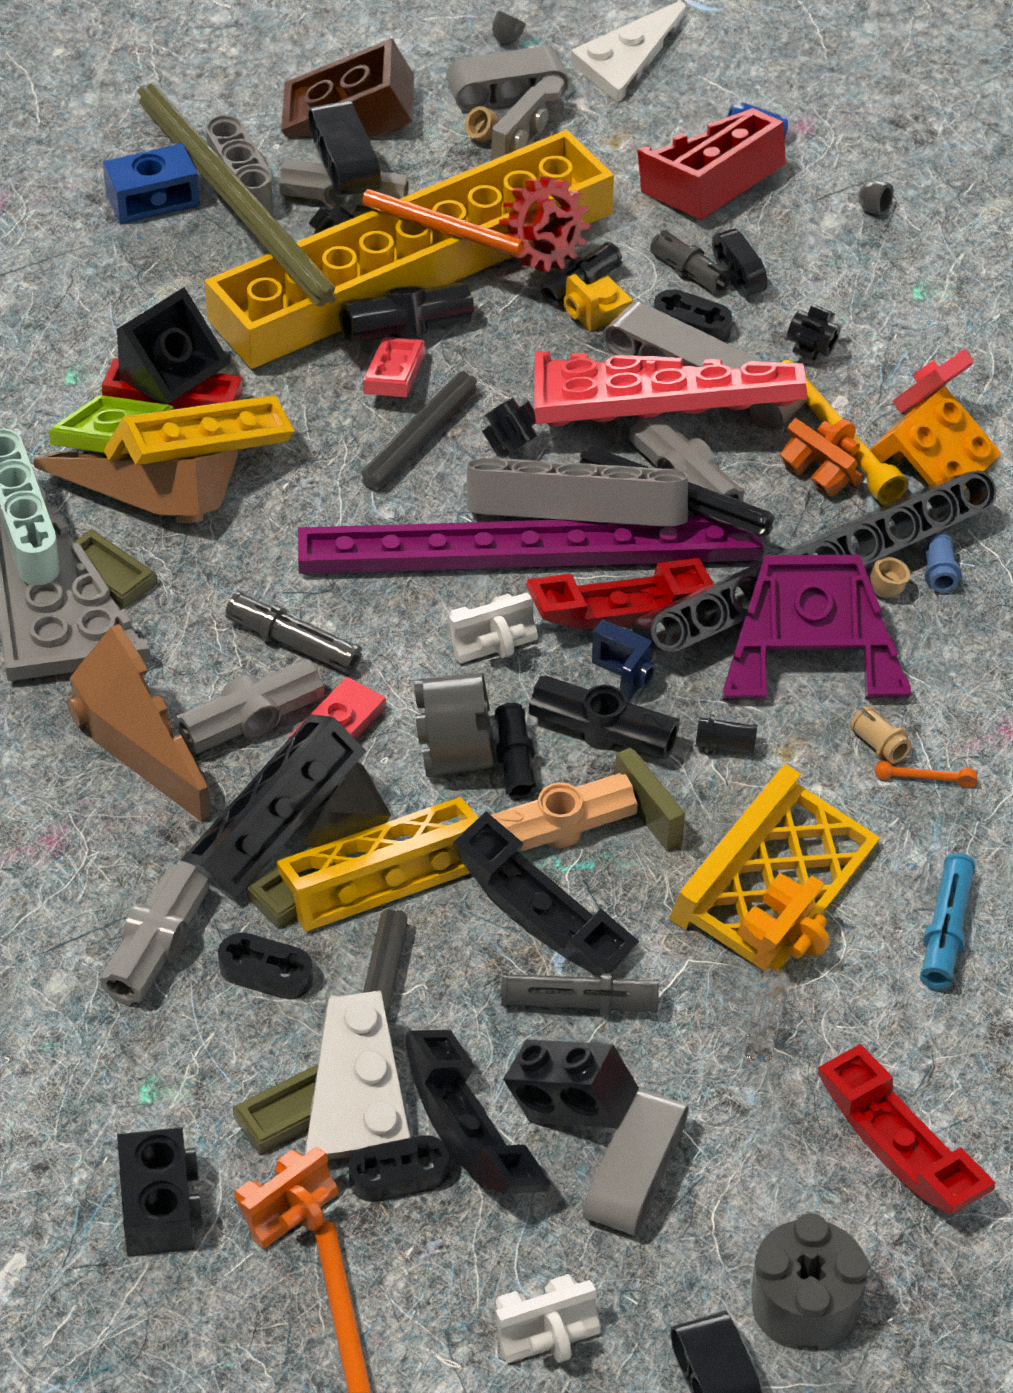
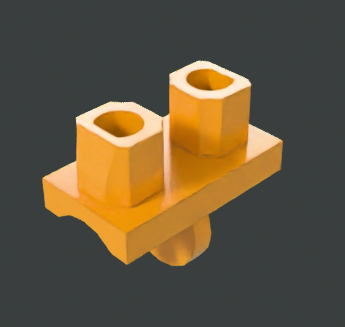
M781 873L777 875L767 889L762 902L781 915L776 920L757 906H754L742 920L737 935L758 950L753 964L766 971L789 940L792 944L788 951L794 958L800 959L804 953L811 956L822 955L830 944V938L824 929L827 919L819 913L815 914L812 919L808 916L814 909L813 900L822 890L823 882L811 875L802 886Z

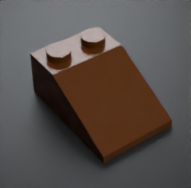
M390 38L285 82L281 131L285 136H311L308 122L309 107L343 101H351L367 137H377L389 131H399L407 124L413 122L414 73L394 40Z

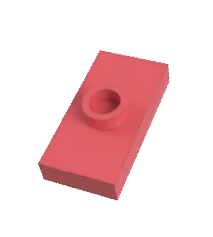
M390 337L382 338L363 379L364 394L408 397L425 357V341Z
M963 349L940 366L934 360L912 375L917 383L892 400L900 413H906L972 366L974 360L967 350Z
M346 677L311 714L335 717L357 740L386 709V697ZM302 723L292 732V734L289 736V738H290V737L293 735V733L302 725Z

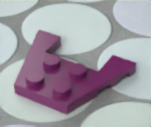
M860 555L764 556L724 684L722 700L766 699V650L862 649L864 653L865 698H908L910 696V684L907 676L904 677L897 658V650L886 630L880 614L881 608Z

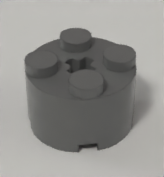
M472 672L414 680L417 708H425V713L416 715L419 744L429 743L430 747L423 748L426 777L480 771L495 767L493 730L490 727V707L484 674H473Z
M813 1213L803 1214L797 1220L787 1222L772 1230L758 1248L751 1289L753 1314L761 1330L778 1344L797 1350L798 1345L817 1346L816 1350L829 1349L847 1339L858 1324L868 1277L869 1262L860 1245L845 1230L828 1223L822 1216Z

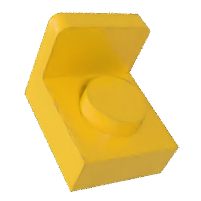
M576 274L566 278L565 308L573 319H577L590 332L611 323L633 303V299L609 276L589 285H586Z

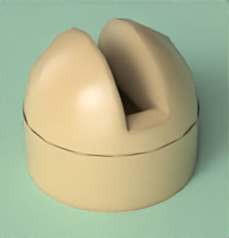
M475 107L466 118V133L478 141H492V128L500 121V118L494 111L486 107Z
M892 557L878 559L870 574V582L874 592L883 598L896 597L905 589L910 578L908 567L902 561Z

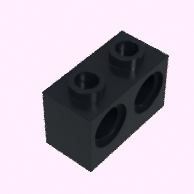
M526 1039L503 1078L526 1118L531 1123L617 1129L639 1089L614 1044Z
M183 1127L117 1134L123 1227L128 1257L193 1250L192 1228L203 1227L200 1193L189 1195L188 1181L199 1180L196 1147L185 1149ZM158 1166H165V1167H166V1168H163V1169H160V1170H153V1169H152V1168L158 1167ZM161 1212L171 1213L166 1216H154Z

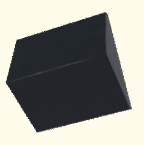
M185 287L117 328L120 380L160 404L167 405L231 364Z

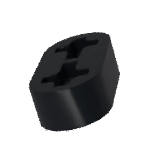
M734 228L715 234L712 238L713 255L717 264L730 271V282L742 297L764 292L768 285L764 264L742 233Z
M676 289L662 291L655 297L654 309L723 342L730 337L732 313L726 306Z
M249 933L232 934L226 937L219 945L218 960L220 973L226 981L232 984L284 999L299 998L305 995L312 987L313 964L311 957L306 951L298 947ZM243 954L250 956V958H244L241 963L233 962V959L239 960ZM290 968L298 970V972H292L289 978L281 976V973L287 974Z
M430 1135L415 1136L367 1146L353 1154L348 1163L349 1187L355 1196L367 1202H379L434 1190L441 1187L447 1181L450 1174L449 1150L442 1140ZM428 1157L429 1162L433 1164V1168L424 1169L423 1165L418 1162V1158ZM375 1168L377 1174L380 1175V1179L370 1180L369 1175L365 1174V1170Z

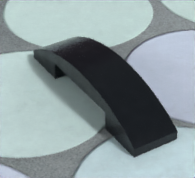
M485 811L453 841L452 848L483 889L522 927L571 962L601 976L602 973H611L637 947L639 940L601 908L592 915L521 855L520 851L524 843L488 812Z
M409 1030L405 1037V1042L417 1092L438 1136L458 1163L482 1184L503 1194L547 1192L551 1183L526 1144L506 1145L467 1085L466 1081L475 1066L451 1030Z

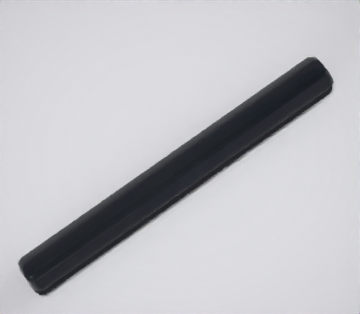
M593 446L583 450L580 454L581 464L650 468ZM688 482V511L760 538L772 532L774 515L770 511Z

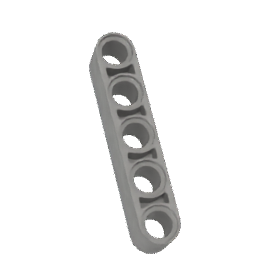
M640 302L631 303L603 332L606 346L615 355L682 358L683 366L704 367L705 359L722 360V365L733 369H741V366L751 361L764 362ZM797 400L795 403L787 406L763 403L752 404L750 407L742 410L722 408L773 431L780 429L806 400Z
M479 458L467 463V509L474 513L651 526H678L688 521V474L680 470Z

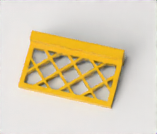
M784 763L681 889L669 919L685 930L693 923L753 963L758 950L737 935L742 920L748 913L746 903L762 902L767 889L774 881L772 871L795 869L799 884L803 886L809 879L806 868L829 866L833 883L823 886L822 890L815 897L820 898L816 904L815 900H813L815 906L808 916L812 919L815 914L823 915L875 849L880 837L799 785L798 781L801 773ZM798 803L815 814L817 825L794 826L791 810ZM783 822L784 827H778ZM847 835L862 846L857 852L836 854L832 836ZM821 837L825 854L802 856L798 838ZM788 840L792 857L768 858L765 846L766 841ZM757 854L758 859L752 860L754 856ZM846 865L844 869L841 871L840 866ZM747 872H762L766 890L742 891L739 875ZM731 886L732 892H726ZM735 904L740 923L724 924L710 915L709 912L714 906ZM771 908L773 917L777 920L781 914ZM790 940L765 971L772 977L778 974L791 957L788 951L792 944Z

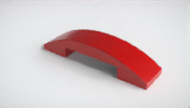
M700 558L657 563L654 576L577 586L572 574L527 579L526 587L542 619L566 627L595 629L602 619L619 627L634 626L637 619L644 614L709 586L713 582Z
M861 1044L818 1067L820 1079L852 1128L878 1159L919 1197L936 1208L953 1215L995 1190L996 1182L962 1147L951 1152L892 1091L893 1076Z

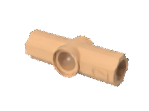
M618 773L578 787L561 782L550 784L540 792L538 800L492 814L491 816L524 843L520 852L544 844L552 848L561 849L576 844L581 838L583 831L637 814V801L633 792V786L627 775Z

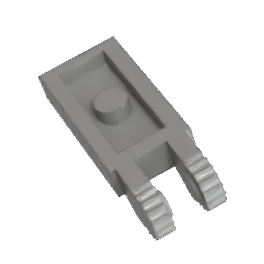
M555 75L542 78V81H539L534 87L532 86L492 128L491 161L525 147L536 132L541 133L544 130L547 122L556 121L560 117V114L564 112V101L560 99L561 94L565 91V80Z

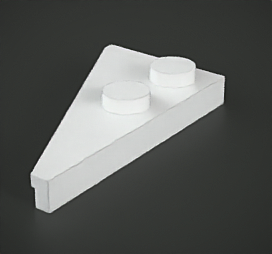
M682 1L675 2L571 50L570 63L616 102H619L625 97L626 87L631 80L637 81L643 74V68L650 65L663 48L665 36L669 32L674 33L680 26V21L684 18L686 5Z

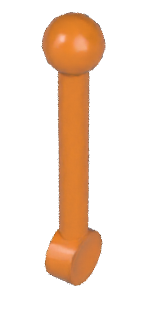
M880 761L874 769L875 775L882 780L897 776L958 782L964 788L976 786L978 778L977 772L971 768H964L959 772L895 767L887 761Z

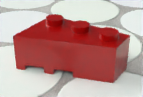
M753 108L708 124L706 133L689 139L682 133L672 137V145L653 152L650 146L637 150L641 192L700 220L709 216L786 164L784 122Z

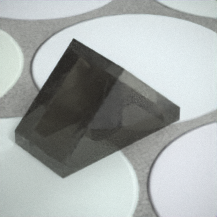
M357 762L345 775L304 840V844L315 848L386 823L389 820L391 813L362 764Z

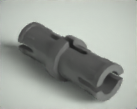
M667 230L660 231V235L657 233L650 244V252L677 269L676 273L684 279L690 277L715 295L720 293V289L724 290L727 287L731 278L730 271L708 259L701 248L696 245L689 246L683 243Z

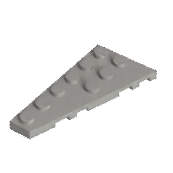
M38 484L55 530L60 572L57 578L45 585H31L22 581L18 575L0 523V631L7 680L15 681L75 672L109 628L120 624L143 662L151 661L150 648L143 638L139 639L132 629L131 620L123 609L120 610L110 596L109 587L79 543L73 541L68 533L67 525L61 516H56L48 504L47 495Z

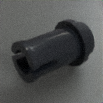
M710 714L709 719L699 717L695 746L705 747L704 752L709 753L710 748L748 753V755L754 754L758 725L715 720L714 714Z

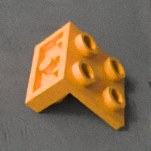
M945 385L917 404L869 449L881 463L891 456L896 462L905 456L929 485L959 474L976 470L984 471L1001 454L1000 450Z

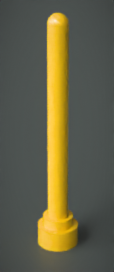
M784 360V361H782L781 363H794V362L791 361V360ZM805 376L807 386V400L805 403L821 422L827 421L833 426L842 417ZM855 433L853 440L860 444V449L855 455L851 456L856 459L858 465L868 475V490L882 505H888L899 500L907 491L908 479L896 466L881 463Z

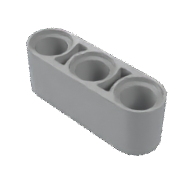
M549 46L458 59L449 66L446 73L447 81L457 106L466 112H470L478 106L488 109L513 106L532 86L534 87L539 81H542V78H545V76L555 75L565 80V91L569 85L567 73L557 51Z
M218 115L211 118L206 124L207 143L271 214L273 211L271 172L243 123L232 115Z
M641 1088L638 1089L614 1133L590 1186L584 1205L583 1218L634 1236L639 1233L682 1136L689 1112L688 1104Z

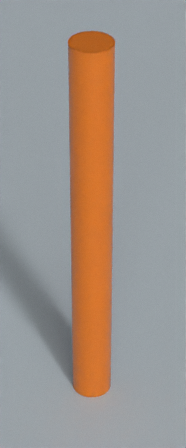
M367 189L363 195V206L517 257L523 251L524 240Z
M325 1221L314 1233L348 1393H371L336 1226L334 1222Z

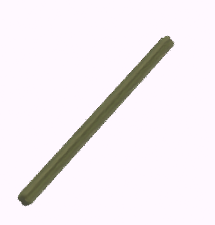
M149 84L147 88L141 86L138 90L140 95L139 103L175 144H184L194 166L309 298L319 307H323L327 302L333 304L337 296L334 294L335 286L162 91L155 84Z

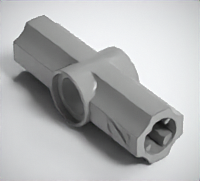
M284 159L279 181L280 194L321 200L331 210L336 204L349 212L353 211L357 206H363L362 199L364 193L342 197L336 195L323 164ZM380 172L381 188L380 190H375L376 192L397 199L408 196L409 176Z
M661 414L653 418L639 417L635 425L630 429L629 441L656 465V468L686 472L688 474V482L743 502L744 491L716 466L713 452L702 439L694 438L689 441Z
M310 659L299 661L259 680L253 675L244 674L231 680L222 690L220 697L177 715V728L191 754H198L242 733L248 738L256 739L263 737L278 725L281 716L323 698L324 685L321 682L318 670Z
M182 861L177 865H169L146 904L138 903L130 911L123 928L122 943L100 977L101 988L107 991L115 1001L129 1006L134 1002H141L166 961L173 963L181 954L187 940L189 922L209 891V878L204 876L196 866Z

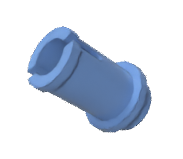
M937 533L927 537V542L923 543L928 565L924 576L925 582L934 591L944 593L953 590L962 575L961 568L954 559L952 538L946 534Z

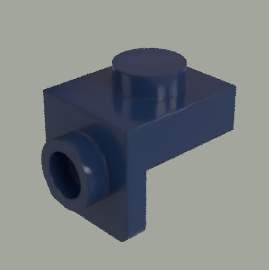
M603 619L593 631L592 664L621 676L620 690L625 694L628 702L639 688L645 689L653 678L656 664L651 661L653 641L634 633L628 628L619 627Z

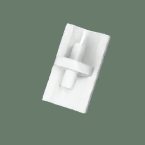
M508 593L495 597L490 604L472 610L462 607L450 611L449 623L455 659L459 663H464L496 652L501 658L513 655L515 646L538 640V633L533 618V598L528 593L514 597Z
M567 1274L550 1280L548 1285L544 1287V1295L529 1300L525 1298L524 1294H520L517 1291L498 1296L495 1314L501 1354L505 1362L508 1364L551 1350L556 1361L561 1363L571 1359L570 1343L600 1334L601 1327L596 1310L597 1294L592 1282L588 1280L578 1284Z

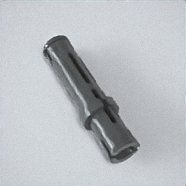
M241 591L235 592L227 604L225 611L227 614L225 617L228 620L253 629L265 641L283 643L348 675L355 671L361 660V646L340 639L327 631L287 614V609L280 605L270 606Z
M503 973L501 1006L521 1005L550 1008L600 1009V1015H611V1010L652 1011V1013H658L659 980L612 979V973H602L601 978L556 975H509L508 973ZM531 989L575 991V994L531 993L530 991ZM595 991L630 993V996H596L585 995V992Z

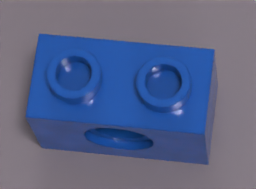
M183 143L102 161L106 195L120 224L200 206L198 173Z

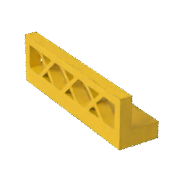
M276 395L126 416L120 421L103 451L109 461L132 458L135 465L288 442L295 430Z
M460 796L276 861L279 875L293 893L299 924L307 932L469 874L470 872L452 848V844L479 817ZM455 817L461 820L450 825L438 824ZM404 835L413 836V838L404 841L392 840ZM355 852L367 853L356 858L346 857ZM310 868L320 869L302 877H299L297 874Z

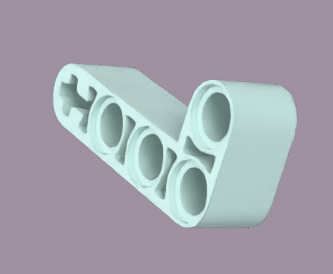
M3 428L0 429V523L18 575L22 581L31 585H45L57 578L60 572L55 530L21 437L15 431Z

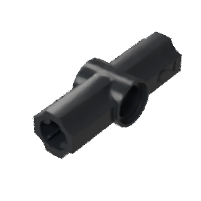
M462 282L426 289L417 286L398 287L387 290L385 296L342 303V308L339 312L340 327L344 332L345 339L350 342L388 335L397 338L416 337L426 334L428 328L471 321V315L474 312V301L468 285Z
M540 675L529 702V715L581 731L583 739L587 744L599 749L613 748L620 744L662 759L668 758L674 748L680 726V719L629 703L626 700L625 694L619 688L606 684L586 689L546 675Z

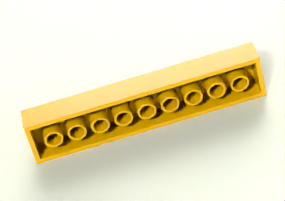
M566 129L405 196L400 200L506 234L508 233V227L500 225L499 220L509 217L510 212L503 207V203L515 202L516 199L513 196L512 190L514 188L526 189L525 180L527 179L540 180V177H554L555 181L569 182V190L580 191L582 195L577 201V205L588 206L589 209L587 213L581 216L582 222L590 224L613 214L614 174ZM555 200L557 207H561V205ZM374 209L296 242L335 286L334 294L337 297L333 304L327 302L323 307L317 306L275 257L269 253L204 280L207 320L251 369H254L342 331L339 321L342 303L385 296L387 290L398 287L417 286L426 289L449 285L511 257L508 253ZM529 241L530 245L534 248V242Z

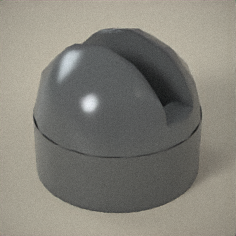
M497 11L492 23L494 37L504 44H511L517 41L526 27V23L501 11Z
M871 180L863 184L859 191L861 207L869 213L884 216L889 211L893 201L894 189L892 184L879 180Z

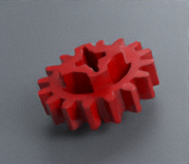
M540 177V180L527 179L525 180L526 189L514 188L512 190L513 196L516 199L515 202L503 203V207L510 213L508 218L500 219L499 224L508 227L506 235L524 240V248L519 257L508 254L513 258H521V266L527 268L535 267V270L549 272L550 268L563 269L565 268L564 259L574 260L578 258L574 247L576 245L586 246L587 241L580 234L581 230L590 229L591 224L582 222L581 216L587 213L589 209L588 206L577 205V201L582 194L580 191L569 190V182L555 181L554 177ZM555 200L561 205V207H557ZM529 241L534 242L535 249L530 245Z

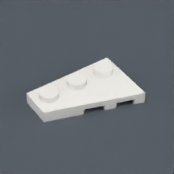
M381 991L330 997L328 999L310 1111L307 1142L304 1151L305 1155L315 1147H318L327 1154L328 1160L351 1157L358 1150L367 1146L410 1138Z

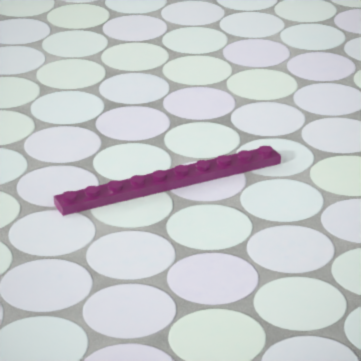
M688 516V521L678 526H651L576 520L298 527L299 574L646 564L700 558L702 562L762 560L763 555L762 538L703 516Z

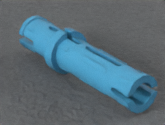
M952 853L944 859V870L936 899L932 924L926 928L923 942L927 949L923 968L920 972V980L924 985L933 989L942 990L952 985L956 957L962 952L965 944V935L962 928L976 863L973 858L962 853ZM955 893L953 906L950 908L952 894ZM947 917H950L949 924L946 923ZM944 933H947L944 948H942Z

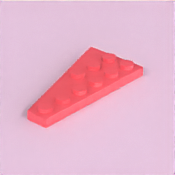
M535 351L534 410L536 424L547 423L550 426H564L576 420L592 419L595 422H609L620 416L637 415L641 418H653L664 412L682 411L686 414H698L708 408L727 407L731 410H742L750 407L752 404L772 403L777 406H787L795 403L797 400H807V386L803 364L751 361L741 366V369H733L722 365V360L705 359L704 367L683 366L682 358L615 355L607 359L606 362H595L588 358V353H572L570 360H550V352Z

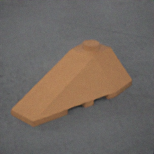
M89 450L58 451L34 458V468L157 515H176V522L195 523L204 520L203 514L221 508L238 457V450L135 465L132 458L109 461L105 453Z
M120 624L110 627L70 677L73 698L67 700V705L73 721L78 727L84 725L98 745L199 821L204 822L211 819L208 786L182 736L173 737L172 725L166 713L167 707L161 695L151 697L150 690L143 675L147 674V668L141 656Z

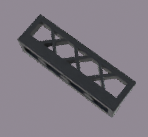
M310 714L183 856L181 861L196 866L201 873L206 874L229 898L237 899L367 751L335 717Z

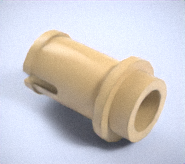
M871 706L863 707V711L869 718L859 710L851 720V731L870 744L876 750V756L881 761L895 764L903 760L911 749V741L908 739L907 731L901 727L894 728Z

